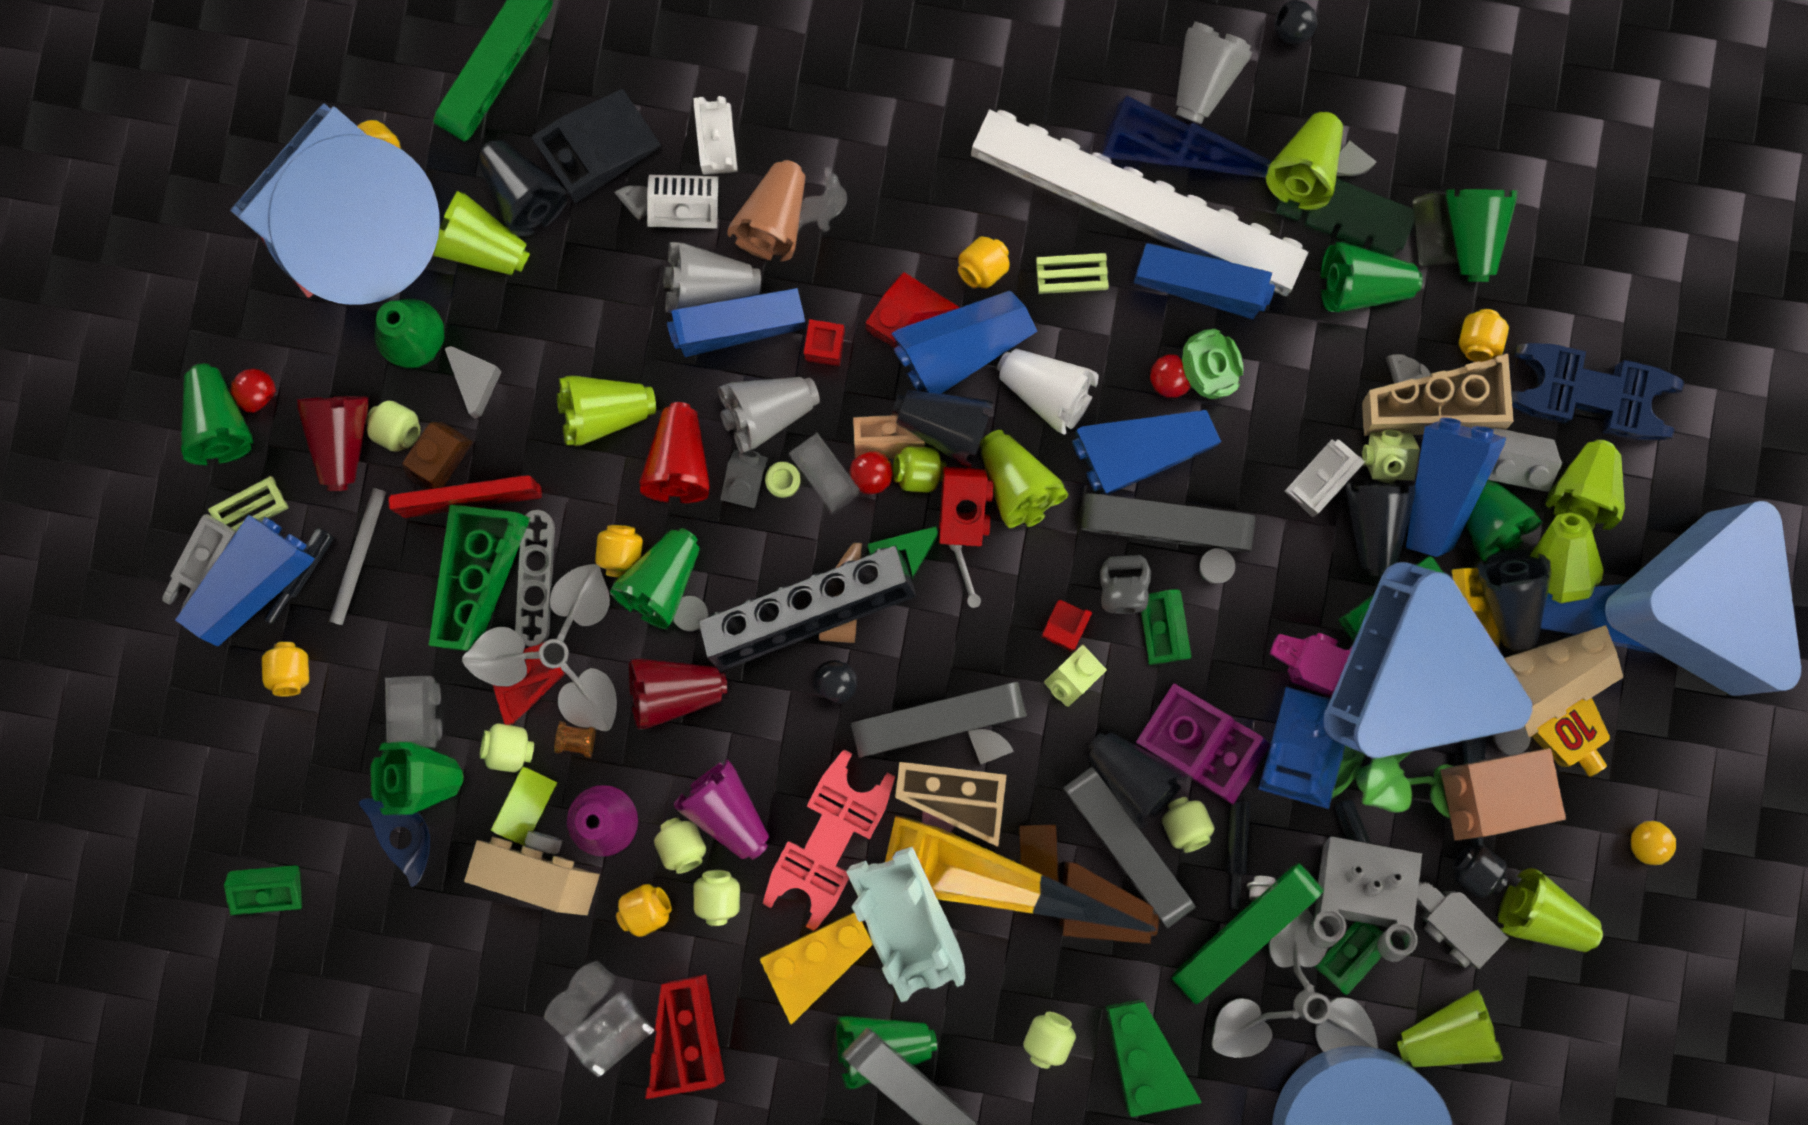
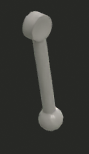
M949 544V548L955 552L969 595L967 604L972 608H976L980 605L981 598L975 594L961 551L962 545Z

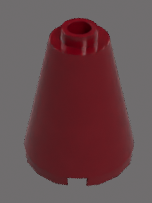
M336 396L334 398L315 397L298 399L297 409L319 484L327 485V491L348 490V484L355 483L369 407L368 397Z
M638 658L630 660L628 664L630 696L633 695L634 707H632L637 729H648L721 702L722 694H727L725 673H719L716 666Z

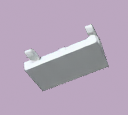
M718 96L717 101L706 102V99L703 97L693 98L700 166L703 176L738 172L730 103H726L725 97Z
M1337 439L1336 442L1331 440L1284 492L1314 517L1327 505L1365 461L1340 440Z

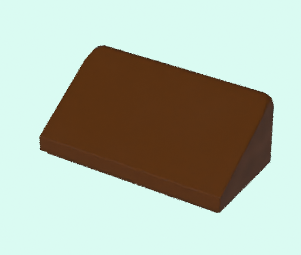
M1056 825L1019 826L1021 865L1059 882Z

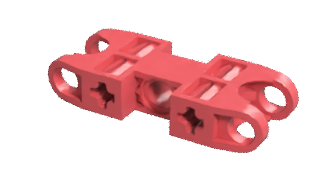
M845 749L824 773L807 804V807L822 814L805 848L791 841L787 842L771 873L763 900V905L772 908L778 895L782 896L787 890L792 888L804 890L811 899L810 912L813 914L806 927L812 931L817 929L836 905L849 880L846 870L836 865L852 834L856 832L870 840L886 810L895 776L887 772L880 786L876 784L872 790L865 793L854 791L847 782L848 769H846L852 753ZM820 793L844 805L843 809L820 797ZM851 809L861 814L862 816L872 820L873 823L871 824L859 818L858 816L848 812V810ZM786 857H788V858H790V859H792V860H794V861L800 863L801 865H803V866L809 868L810 871H808V870H806V869H804V868H802V867H800V866H798V865L792 863L791 861L787 860ZM817 872L818 874L832 880L840 886L838 887L826 881L825 879L815 875V873Z

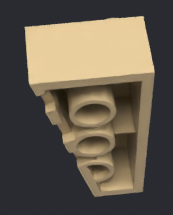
M1508 354L1497 356L1495 359L1481 363L1480 361L1470 363L1462 368L1447 372L1444 370L1432 373L1431 376L1410 379L1369 390L1362 401L1364 436H1370V432H1382L1386 429L1397 430L1401 433H1412L1413 435H1424L1425 426L1438 422L1440 418L1445 417L1460 420L1462 426L1469 428L1483 426L1491 429L1507 430L1513 423Z

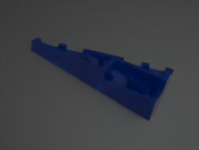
M1129 96L1121 100L1107 131L1102 156L1108 158L1266 177L1268 167L1272 163V161L1194 123L1187 125Z

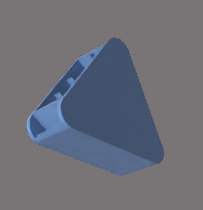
M1758 501L1706 513L1607 599L1605 613L1612 628L1732 696L1785 691L1793 688L1800 679L1801 661L1782 520L1777 509L1768 502Z
M1399 562L1388 567L1380 579L1326 709L1324 727L1329 737L1370 757L1380 758L1520 729L1530 719L1532 702L1453 579L1440 572L1406 562Z

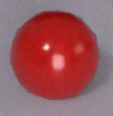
M1167 354L1159 358L1152 366L1150 373L1151 383L1154 390L1161 396L1178 398L1186 394L1191 388L1184 373L1182 360L1178 355Z
M253 368L237 374L232 381L230 391L239 408L254 413L265 406L277 390L274 380L268 373Z
M870 451L859 455L852 461L849 468L850 481L863 494L872 495L883 492L890 485L894 475L891 462L886 455L879 451Z

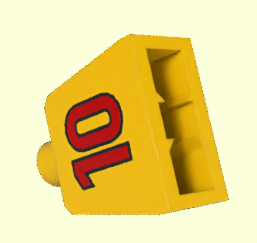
M1592 698L1587 701L1581 699L1566 709L1567 714L1559 719L1551 718L1537 727L1538 732L1532 735L1533 739L1543 749L1551 748L1553 759L1558 765L1570 767L1579 762L1589 777L1607 767V764L1596 749L1610 740L1609 733Z

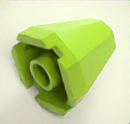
M1605 440L1588 442L1578 453L1548 493L1545 505L1549 509L1553 505L1555 506L1553 513L1555 516L1572 512L1585 517L1591 529H1594L1595 523H1604L1602 530H1611L1621 521L1625 510L1622 457L1612 443Z
M1572 512L1557 515L1529 556L1538 558V553L1550 560L1552 574L1548 593L1552 594V600L1566 603L1588 599L1593 594L1596 584L1598 586L1603 576V567L1592 529L1585 517Z

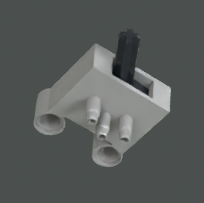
M1352 800L1342 801L1334 806V811L1346 839L1330 836L1323 844L1318 884L1324 891L1316 899L1314 919L1308 925L1307 936L1314 946L1329 948L1344 935L1346 930L1344 919L1389 927L1379 937L1377 943L1378 951L1384 959L1398 962L1407 957L1416 948L1418 942L1414 931L1422 854L1371 844ZM1319 922L1329 923L1334 929V936L1327 937L1323 935L1319 930ZM1391 935H1397L1403 939L1404 950H1397L1392 946L1390 942Z

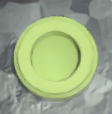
M777 462L767 470L765 483L770 493L774 496L787 498L795 494L799 489L800 475L794 465L788 462Z

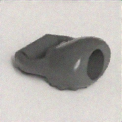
M1142 555L1109 556L1104 561L1100 570V583L1103 590L1101 604L1106 612L1130 614L1142 612L1146 609L1149 601L1147 589L1151 580V569L1147 559L1142 557ZM1142 569L1140 577L1118 578L1115 576L1110 578L1109 570Z

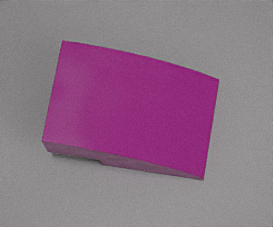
M1176 684L1172 685L1136 741L1138 745L1156 757L1182 770L1187 777L1231 804H1234L1271 746L1264 737Z

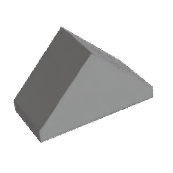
M455 347L445 348L468 413L474 419L481 417L502 373L497 366Z

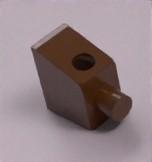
M431 422L403 461L402 465L406 477L425 490L443 488L474 442L444 422Z

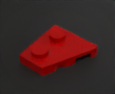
M543 643L526 648L523 653L539 652ZM540 658L524 659L527 666V674L523 680L511 686L493 685L505 725H513L565 675L561 667L549 668L541 662Z

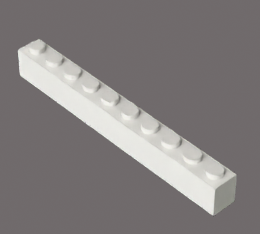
M992 110L988 111L972 146L971 156L1188 253L1273 272L1270 283L1275 284V292L1287 296L1292 290L1308 255V251L1301 249L1302 244L1286 237L1283 240L1270 235L1271 231L1256 223H1252L1249 226L1238 221L1239 217L1228 210L1220 209L1218 212L1206 206V201L1197 196L1188 195L1184 197L1175 193V188L1163 181L1153 183L1143 178V174L1134 168L1127 166L1124 169L1111 164V159L1103 154L1093 152L1090 155L1079 150L1080 146L1069 139L1061 138L1060 141L1048 136V131L1040 126L1030 124L1027 127L1016 122L1017 118L1006 111L998 110L997 113Z

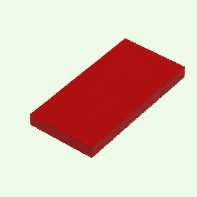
M526 475L394 494L388 498L390 509L401 517L408 518L449 512L450 505L477 508L542 498L541 486L531 476Z

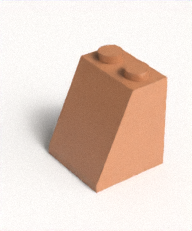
M1551 748L1495 757L1440 769L1455 840L1484 837L1566 819Z

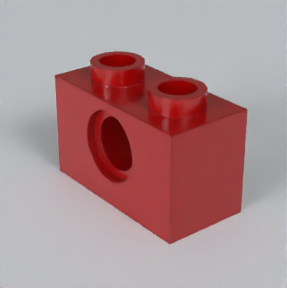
M943 467L938 532L940 544L982 546L983 535L989 536L990 515L985 514V502H992L993 480H987L986 469ZM963 500H970L976 504L974 510L969 513L958 511L957 505Z

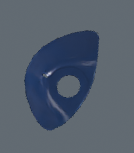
M373 798L362 799L359 801V806L368 815L381 847L407 876L410 886L414 887L422 877L430 852V835L425 821L418 812L404 815H382L379 808L385 807L381 801H375ZM405 827L411 832L412 841L407 848L397 849L391 845L390 834L394 828Z

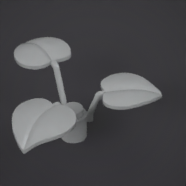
M596 564L577 567L560 578L553 587L550 596L551 609L555 614L567 617L557 639H550L543 643L539 652L523 653L525 643L519 633L507 627L493 628L482 634L462 657L465 667L477 678L496 686H511L523 680L527 674V666L524 659L540 658L541 662L549 668L561 667L573 681L565 684L558 695V707L563 717L579 727L602 731L610 730L617 710L616 692L612 681L605 673L595 668L585 670L578 678L566 664L569 650L563 642L573 620L582 626L594 625L601 621L608 611L610 603L609 591L600 567Z
M1307 908L1268 942L1269 953L1273 962L1277 966L1284 968L1293 966L1296 976L1304 986V991L1300 992L1295 998L1294 1010L1267 1012L1261 1015L1259 1006L1252 1000L1238 998L1229 1001L1220 1009L1216 1017L1211 1043L1214 1051L1228 1057L1241 1058L1253 1056L1263 1051L1272 1039V1030L1264 1021L1279 1018L1297 1019L1299 1017L1317 1024L1315 1037L1318 1046L1323 1052L1344 1046H1367L1378 1049L1373 1024L1362 1006L1346 997H1337L1329 1001L1325 996L1314 992V986L1309 983L1301 971L1300 965L1303 967L1317 965L1325 956L1327 948L1314 946L1307 936L1308 925L1314 919ZM1319 923L1320 932L1326 936L1323 927Z

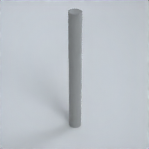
M372 488L329 622L343 625L386 495L385 491Z

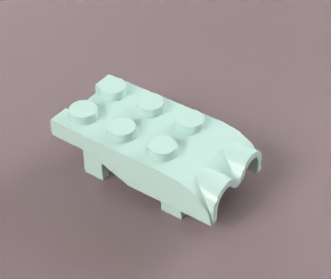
M913 847L897 851L892 857L893 860L881 864L868 865L864 861L851 865L846 872L858 895L852 908L859 922L866 920L871 941L883 964V973L888 983L893 984L900 1001H907L910 995L918 989L924 987L935 989L952 979L956 986L963 985L965 966L961 950Z

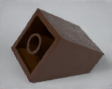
M1064 861L1063 885L1154 926L1156 930L1153 932H1143L1060 918V934L1071 937L1150 944L1151 936H1157L1159 916L1153 912L1151 905L1077 863Z

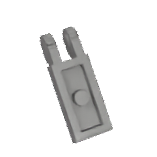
M208 514L203 515L170 575L172 579L164 592L162 601L169 605L178 598L183 586L186 585L191 590L183 602L182 611L237 531Z

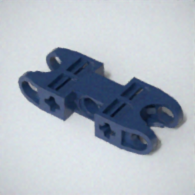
M1526 343L1516 345L1514 356L1525 360V364L1532 367L1537 375V384L1534 389H1526L1525 392L1511 391L1512 408L1532 417L1563 424L1572 420L1574 409L1604 415L1602 433L1632 440L1658 441L1673 438L1674 428L1663 424L1664 420L1659 419L1653 413L1652 400L1655 395H1661L1662 392L1682 393L1684 381L1679 377L1657 367L1626 360L1615 365L1614 374L1610 375L1584 369L1586 351L1556 344Z

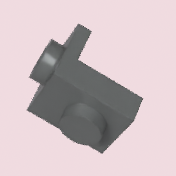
M734 450L727 465L720 500L755 508L768 458L760 456L754 450L744 453Z

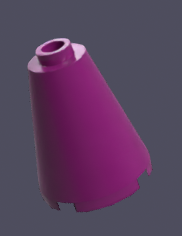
M728 759L725 760L724 765L720 762L696 779L690 785L692 788L690 790L691 794L687 798L682 793L674 802V807L678 812L741 859L749 856L753 860L768 847L765 842L769 835L734 766Z
M594 786L580 793L571 804L567 816L568 831L573 842L584 852L594 856H611L625 849L634 839L638 828V812L632 800L622 790L612 786ZM594 815L598 816L600 820L597 828L593 825Z

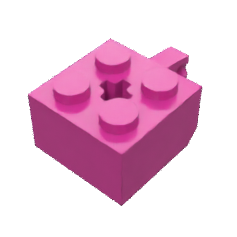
M1320 633L1317 636L1312 635L1302 640L1278 634L1271 647L1270 655L1289 666L1288 673L1293 683L1331 698L1352 647L1350 650L1341 649L1336 646L1337 640Z

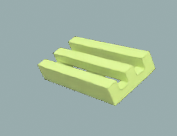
M1106 253L1037 257L1038 294L1108 290ZM1099 263V267L1044 271L1046 266ZM1100 276V281L1045 284V279Z
M269 476L208 510L213 518L225 525H229L274 500L276 502L275 505L252 517L262 521L264 517L271 518L287 510L289 507L282 498L283 495L277 488L274 478ZM269 488L271 493L221 518L220 513ZM243 522L231 528L237 531Z

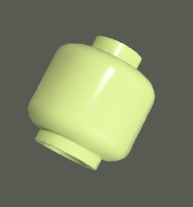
M390 400L382 402L378 406L373 407L367 415L366 423L369 438L390 451L399 452L408 449L418 440L421 431L418 416L414 411L397 402Z
M495 724L490 731L485 730L483 733L480 758L485 759L486 766L489 769L517 773L523 767L524 762H531L534 742L528 741L527 731L522 727Z
M1182 797L1168 804L1169 811L1164 814L1162 824L1173 847L1184 849L1186 853H1189L1210 843L1209 837L1214 832V825L1202 802L1189 801L1187 797Z
M673 818L660 826L661 831L656 835L654 845L666 869L676 870L680 874L693 870L702 863V857L706 853V845L696 824L691 821H680V818Z
M723 870L706 871L694 883L693 908L695 914L700 918L706 919V923L713 926L724 925L727 923V919L736 916L740 910V886L738 881L731 877L730 872Z
M1046 1012L1045 1015L1034 1018L1023 1043L1025 1051L1031 1056L1030 1061L1033 1064L1045 1069L1050 1068L1051 1065L1064 1064L1076 1039V1034L1071 1028L1072 1023L1069 1019L1054 1012Z

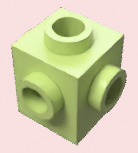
M1386 429L1382 432H1370L1369 444L1364 445L1362 451V459L1365 461L1363 465L1367 466L1372 479H1377L1381 482L1391 483L1395 480H1415L1420 448L1412 433H1401L1393 429Z

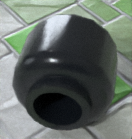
M1477 845L1473 848L1467 846L1459 853L1452 866L1455 870L1454 878L1457 883L1477 898H1485L1490 894L1498 895L1508 882V878L1505 877L1507 871L1506 862L1484 845Z

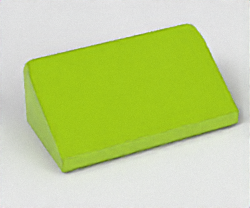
M522 767L491 831L526 846L528 831H534L558 782L530 768Z

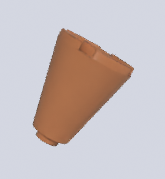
M784 160L774 163L729 225L727 234L729 237L732 234L737 237L735 242L737 246L750 254L767 260H771L773 255L782 256L780 261H787L792 258L796 248L806 178L798 164Z

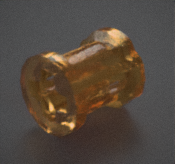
M560 721L555 738V753H561L565 750L583 753L585 757L591 758L596 728L589 726L588 729L567 726L566 722Z

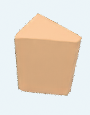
M898 416L853 417L855 458L870 451H879L886 455L888 459H894L895 455L901 454L906 446L925 447V442L896 424Z

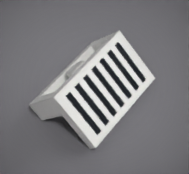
M649 175L647 193L648 227L717 228L718 177Z

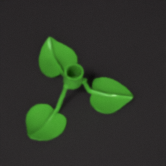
M1393 755L1373 758L1370 764L1361 767L1356 772L1357 785L1363 792L1362 804L1380 807L1390 812H1402L1407 810L1411 804L1412 790L1410 785L1427 783L1432 785L1430 791L1432 803L1441 814L1451 819L1440 769L1453 766H1438L1434 771V778L1431 776L1406 778L1403 776V769L1399 768V764Z

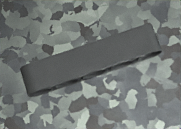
M1085 494L1081 530L1206 548H1220L1236 552H1252L1256 516L1102 494Z
M1014 682L850 724L858 757L861 758L1023 718L1027 714L1019 682Z
M1092 767L1063 787L1076 808L1147 904L1153 907V912L1158 914L1159 920L1167 929L1196 908L1176 878Z
M866 1027L843 1052V1057L859 1073L921 1125H980L969 1113L870 1028Z

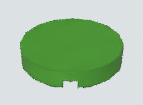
M1205 329L1191 336L1183 348L1182 356L1184 373L1191 387L1201 396L1209 399L1224 398L1235 392L1240 383L1238 384L1239 376L1243 375L1244 369L1241 353L1235 342L1229 336L1224 337L1220 334L1222 331L1217 329Z

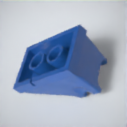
M1286 687L1259 784V790L1329 809L1346 745L1329 737L1324 727V715L1331 700L1330 698Z

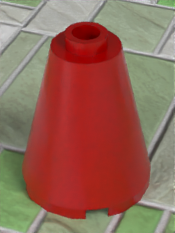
M674 402L670 404V407H666L662 411L639 481L641 494L648 498L668 502L669 496L680 497V503L699 502L708 497L710 484L698 413L687 403Z

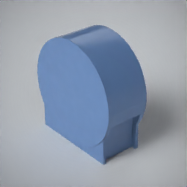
M324 103L230 209L232 213L264 239L274 261L289 277L321 298L350 305L369 304L385 300L412 284L430 261L439 234L438 202L433 187L421 167L400 148L384 140L366 135L335 106L330 109Z
M1344 1046L1327 1050L1299 1067L1289 1078L1279 1095L1272 1125H1453L1446 1105L1440 1095L1415 1069L1401 1058L1389 1052L1367 1046Z

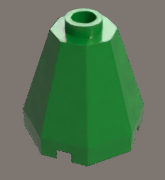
M413 742L382 743L379 750H384L382 756L375 757L371 763V795L375 801L383 803L385 808H379L382 815L416 813L455 796L463 783V771L455 759Z

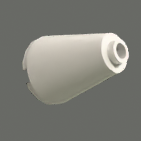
M1014 349L1011 353L1006 352L997 366V370L1000 371V380L1056 431L1063 435L1067 433L1065 426L1072 429L1083 416L1092 399V396L1087 394L1090 384L1097 387L1099 376L1091 369L1020 349Z

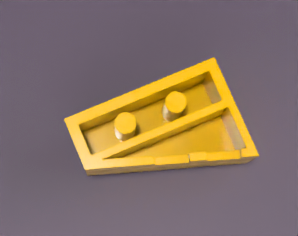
M855 912L760 958L790 1024L801 1016L873 945L864 922L858 921Z

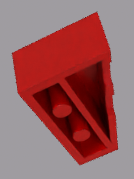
M706 975L673 980L662 984L655 1031L657 1032L654 1053H652L650 1063L652 1065L646 1099L718 1086L725 1081Z

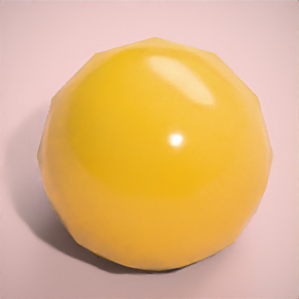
M1645 821L1639 824L1632 832L1631 850L1635 857L1645 864L1662 865L1674 855L1676 838L1670 829L1661 822Z

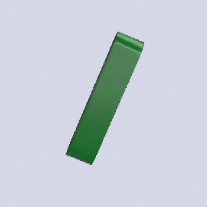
M507 0L437 109L433 120L435 125L464 142L471 137L549 15L553 6V0Z
M1300 863L1295 864L1184 962L1170 978L1195 1005L1200 1003L1308 908L1323 893L1324 889Z

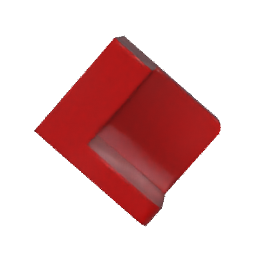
M809 319L804 348L805 360L840 366L845 338L844 325Z
M1059 600L1044 628L1041 638L1073 652L1092 612L1087 609L1083 611Z

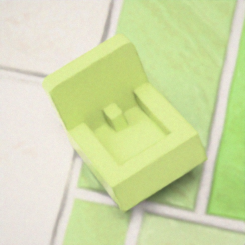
M1082 645L1044 683L1051 690L1054 697L1069 707L1107 669Z

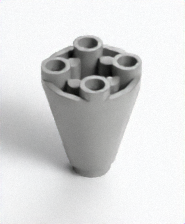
M1194 22L1193 27L1188 28L1185 37L1176 105L1179 108L1176 115L1202 124L1204 117L1208 118L1247 64L1252 52L1249 51L1251 45L1247 44L1245 40L1231 34H1226L1225 39L1218 37L1219 33L1215 32L1213 28L1199 22Z
M669 243L668 262L671 263V267H665L663 273V287L670 288V292L666 294L667 313H672L671 311L676 309L759 295L761 286L760 269L752 268L750 264L686 243Z
M791 377L730 382L718 387L720 399L726 409L720 412L721 419L727 431L733 430L735 442L740 453L757 448L811 411L813 406L820 402L817 387L810 377L806 379Z

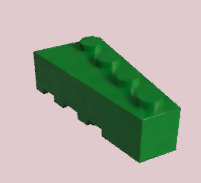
M450 505L429 646L468 652L477 639L485 633L531 519L530 517L518 512Z

